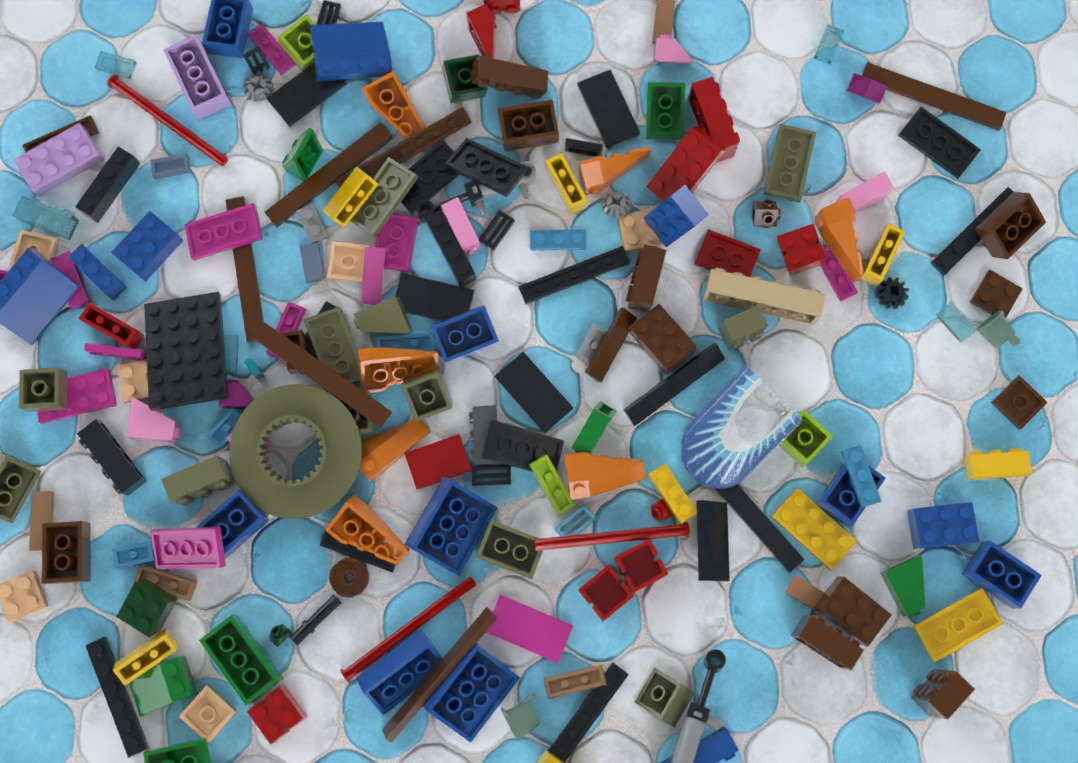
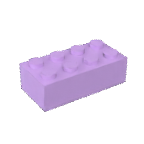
M197 34L163 49L182 91L198 120L232 105Z
M78 123L15 158L13 161L32 192L40 196L103 161L104 158L86 128Z

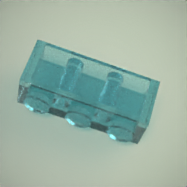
M22 196L12 215L20 222L71 240L80 221L74 216V212L65 208L63 211L59 210L58 206L49 202L47 204L41 203V200L34 196H30V198Z

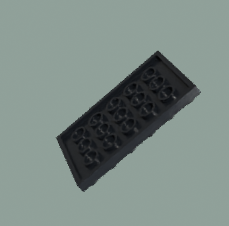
M213 292L144 304L149 409L155 411L227 399L228 386L221 294Z

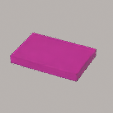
M392 214L379 232L375 247L385 249L384 269L409 273L419 218Z

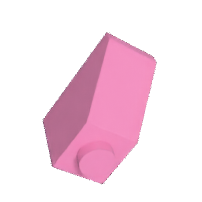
M660 35V38H656L654 62L692 63L691 57L676 39H671V35Z

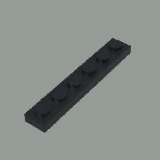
M1007 187L930 264L943 276L946 275L981 240L975 228L1014 191Z
M102 637L85 645L128 758L149 749L126 686H124L113 671L116 661L107 637Z

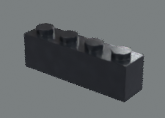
M118 146L75 207L82 214L99 223L138 168L140 162L134 155Z
M442 210L425 217L426 225L458 285L464 287L477 280L476 274Z
M95 419L77 433L81 438L79 440L80 444L85 449L88 448L92 453L90 457L96 464L99 463L102 466L101 472L107 479L110 478L114 484L112 486L117 493L130 495L147 482L102 421Z

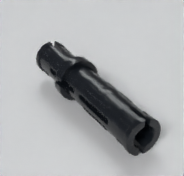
M333 594L307 621L304 620L302 622V625L289 636L290 639L298 646L310 633L313 634L315 632L314 629L342 602Z

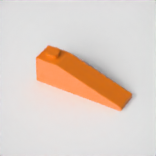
M394 71L361 88L369 104L405 139L425 128Z
M650 147L629 150L625 155H621L618 152L613 153L609 158H604L602 155L581 161L579 163V178L585 195L599 194L601 190H604L650 156Z
M849 197L822 208L815 216V225L851 281L857 282L864 275L861 252L856 248L857 239L859 238L858 233H854L853 222L856 221V217Z
M380 347L357 349L361 390L366 394L385 391L389 386L397 383L398 385L403 384L404 380L438 369L437 351Z
M413 419L362 440L360 470L368 480L373 482L403 457L404 453L410 451L431 433V431L421 420L416 422Z
M588 452L564 455L571 500L592 497L645 480L643 460L622 457L619 459L611 458L608 455L602 454L601 456L590 455Z
M355 494L344 504L325 529L339 542L358 547L357 549L360 551L365 550L395 565H398L409 551L408 547L382 519Z

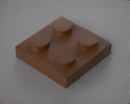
M989 269L969 302L991 315L1002 310L1005 313L1004 316L1007 317L1023 288Z
M1018 375L991 403L1020 430L1048 402Z

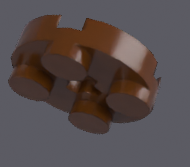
M344 558L337 562L329 574V582L333 590L338 595L346 598L361 595L367 588L370 580L367 566L355 558ZM352 572V576H355V579L351 580V583L348 584L344 576Z

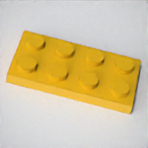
M796 488L771 516L829 570H832L857 542L799 488Z
M979 588L912 627L932 661L937 662L1004 623L983 588Z

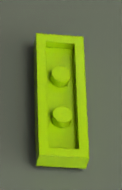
M543 455L529 464L557 515H561L575 506L548 455Z

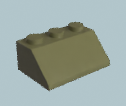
M0 452V519L13 524L41 470Z

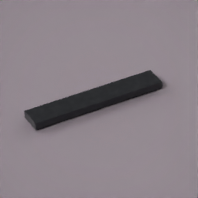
M623 246L518 286L525 305L629 265L630 262Z
M716 343L711 344L623 409L632 425L636 426L725 360Z
M738 484L729 488H714L789 573L805 560Z
M614 662L611 663L604 673L607 685L592 689L548 750L564 763L629 675Z

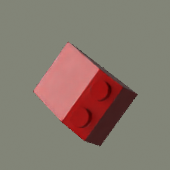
M484 4L466 12L468 30L481 56L495 59V29L497 26L494 20H496V16L493 10H489L487 4Z

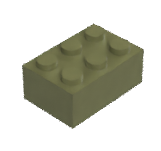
M219 456L161 479L169 501L182 504L183 506L193 503V499L200 496L201 498L212 495V491L217 489L220 491L230 487L231 483L235 482L227 460Z
M490 520L476 558L533 579L543 550L536 551L534 548V540L539 538Z

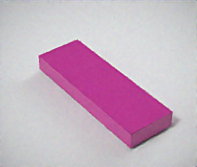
M260 24L248 33L249 38L257 47H260L264 56L281 76L295 66V62L277 43L263 24Z
M829 246L823 247L826 264L820 266L839 301L842 302L858 293L857 289Z
M365 247L360 303L372 305L381 303L385 260L384 248Z
M68 251L52 258V261L57 268L80 286L68 301L70 308L74 310L90 303V299L77 266L68 258L71 254Z
M288 301L276 331L282 335L283 332L298 331L307 309ZM267 349L266 354L283 360L279 356L271 352L269 349Z
M85 343L84 350L91 355L133 360L147 359L146 352L139 349Z

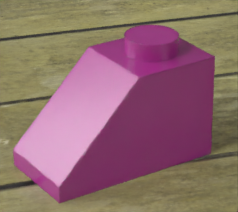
M853 73L845 91L880 104L887 86Z
M228 380V398L219 400V406L227 409L233 407L234 409L245 410L255 398L239 381Z

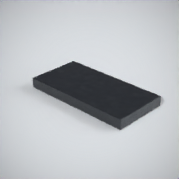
M313 63L266 99L290 127L347 85L346 80L317 81L315 64Z
M611 69L577 82L578 89L606 148L640 135L637 124Z
M923 107L917 110L898 134L900 138L957 179L981 150Z
M465 138L445 163L446 168L505 197H508L528 171L527 166L468 138Z
M444 140L408 169L418 176V179L401 201V204L411 215L416 212V206L420 201L430 200L460 175L446 168L445 163L454 151Z
M401 273L395 297H400L404 310L408 314L444 321L469 311L475 291L465 287Z
M524 352L494 376L544 434L574 409Z
M490 420L481 458L533 472L529 464L543 455H548L557 471L564 440Z
M697 500L699 581H730L727 502Z

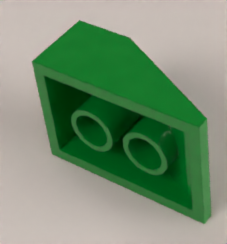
M648 82L646 139H683L685 82Z
M309 128L293 142L292 150L289 155L285 156L282 165L287 173L303 181L309 177L323 152L313 129Z
M178 656L158 664L129 683L140 717L198 694L186 656Z
M206 738L143 752L145 763H210Z

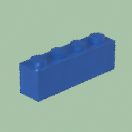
M723 726L700 739L693 763H717L723 759L728 761L736 756L735 752L739 750L726 727ZM673 755L660 763H671Z

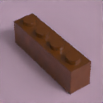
M479 55L473 62L472 83L483 88L491 87L497 91H509L515 95L523 94L533 99H538L547 92L548 71Z

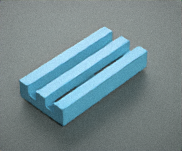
M583 504L554 530L559 536H565L589 516L591 519L572 534L578 535L592 524L596 518ZM583 510L586 512L565 531L561 532L560 529Z

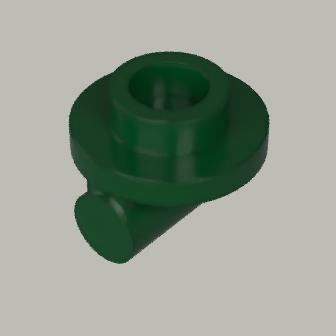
M281 624L271 630L269 638L278 647L293 633L288 627Z

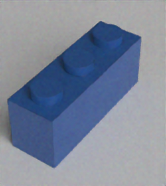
M83 244L78 246L68 256L113 301L127 288Z

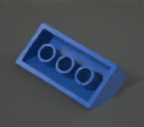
M419 630L359 675L356 680L363 694L384 715L411 695L443 657L426 634Z

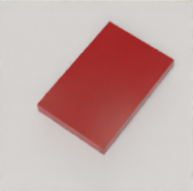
M708 229L695 265L710 271L711 269L721 268L728 273L739 272L743 273L746 277H750L761 249Z
M459 434L404 453L416 490L439 483L443 476L450 479L472 471Z

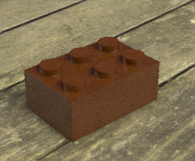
M553 100L498 108L504 151L559 143V131Z
M1013 192L975 229L992 257L1009 259L1046 221L1030 193Z
M644 244L643 250L638 251L635 266L638 268L634 267L630 284L634 285H629L626 301L629 302L628 308L646 313L651 310L667 250Z
M657 304L629 327L631 336L665 375L669 374L696 352V344L660 304Z
M85 521L43 523L42 584L90 582V523Z
M837 576L815 606L821 614L851 638L857 640L860 645L869 647L892 615L844 576Z
M811 614L803 616L791 636L839 668L852 671L864 649L859 647L860 643L851 637L842 636L843 632L835 626L825 625V620L816 614L814 616Z
M933 669L926 676L927 681L914 689V695L911 699L929 716L948 720L972 694L975 688L957 671Z

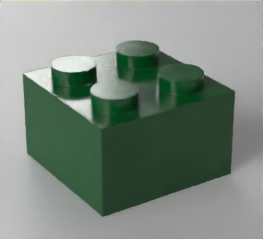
M479 54L443 61L442 71L450 103L486 97L487 87H479L477 84L472 83L473 62Z
M142 579L133 584L116 617L147 637H151L161 631L178 598L149 580Z

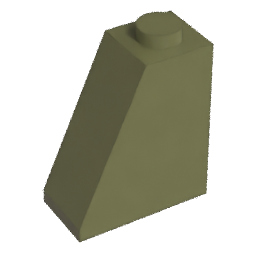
M393 297L354 314V324L361 332L403 334L413 332L400 297Z

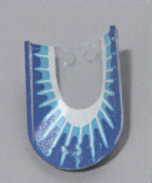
M744 366L685 430L681 442L683 464L690 476L704 486L719 489L735 486L744 481L793 432L803 419L766 381L750 368Z

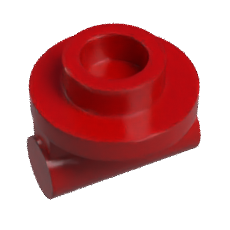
M663 499L651 506V514L659 522L673 515Z

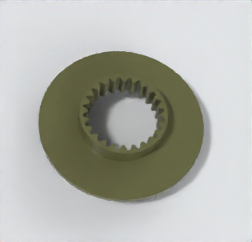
M301 384L280 386L257 397L240 415L230 441L231 469L240 490L252 504L264 512L288 519L312 517L327 511L337 504L353 486L362 462L361 434L349 409L329 392L314 386ZM293 422L301 423L307 427H312L311 431L318 432L316 438H321L318 444L323 446V449L319 450L323 457L318 458L320 465L314 466L316 471H310V476H303V479L289 480L282 478L281 475H276L275 470H270L272 464H267L269 457L265 456V454L269 450L265 446L270 444L267 439L273 438L272 431L277 432L284 425Z

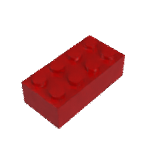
M712 76L691 84L688 101L698 126L726 149L717 161L720 162L734 157L740 143L738 133L734 132L731 115L728 116L726 101L720 96V86Z
M699 126L691 127L646 187L662 201H665L684 185L693 193L726 149Z

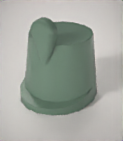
M1002 310L986 319L976 330L995 348L1008 340L1011 345L1017 346L1020 344V339L1014 335L1016 332L1004 316L1005 313Z
M535 693L530 694L521 704L505 711L504 708H501V712L517 741L540 725L529 702L536 699Z

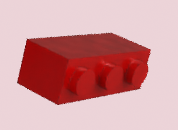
M88 303L79 317V320L131 349H136L144 337V334L91 303Z

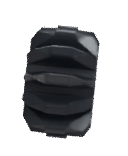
M888 277L886 281L883 280L880 286L876 288L878 292L876 298L881 299L879 305L885 303L886 309H889L891 306L893 309L903 306L905 304L904 300L909 298L906 294L909 288L903 287L905 282L899 283V277L895 278L894 281L891 277Z

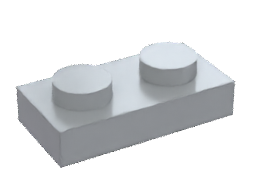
M313 203L296 211L311 244L329 238Z
M593 324L575 357L589 365L607 331L599 325Z

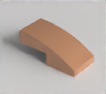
M793 575L784 592L819 612L815 606L824 595V592L810 583Z

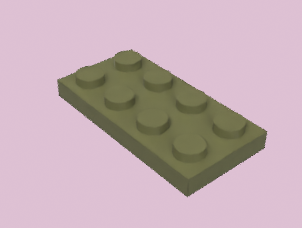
M784 124L779 125L764 195L798 203L801 202L816 132Z
M388 157L373 178L379 185L350 221L376 238L418 179V176Z
M340 307L304 319L319 361L352 384L360 381L358 353Z

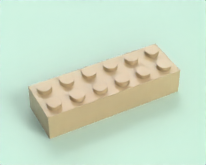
M715 268V270L711 269L707 277L702 301L742 310H748L758 305L764 315L814 325L822 315L825 294L820 293L816 289L805 290L801 289V286L782 285L783 283L780 281L768 282L764 281L761 277L754 276L750 278L746 277L743 273L734 272L732 274L724 269Z

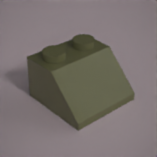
M654 668L634 703L675 728L695 692L657 668Z

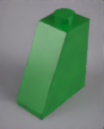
M601 401L597 404L571 447L575 450V453L588 452L591 455L617 411Z
M921 555L914 556L880 573L901 615L909 616L910 618L920 615V610L926 608Z

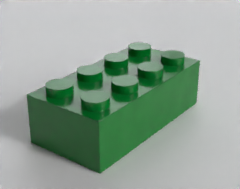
M238 615L229 616L199 640L245 705L254 703L284 679Z

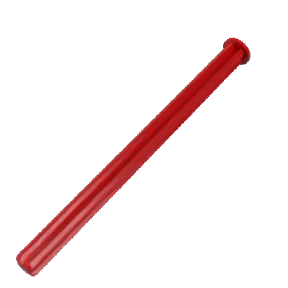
M114 74L108 79L107 86L109 88L113 87L216 163L224 166L228 162V158L126 85L119 79L118 75Z
M684 522V524L540 538L534 540V548L536 551L678 536L688 538L690 536V527L688 522Z
M468 577L345 670L341 669L340 672L346 681L350 683L351 678L475 587L476 583L473 578Z

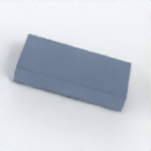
M187 153L150 160L154 179L191 173Z
M319 244L299 246L306 283L325 280Z

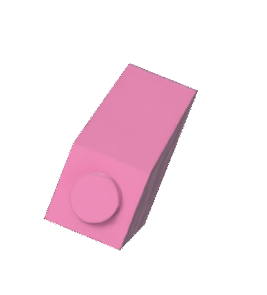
M884 171L840 195L836 202L850 197L854 212L856 213L884 201L894 187Z
M457 197L441 205L443 214L465 255L476 253L478 248H480V242L459 198Z
M132 398L126 437L136 440L178 443V438L180 439L182 435V428L180 427L181 424L157 410L151 411L148 405Z

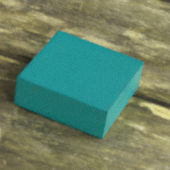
M250 357L244 361L256 379L260 380L264 377V374Z

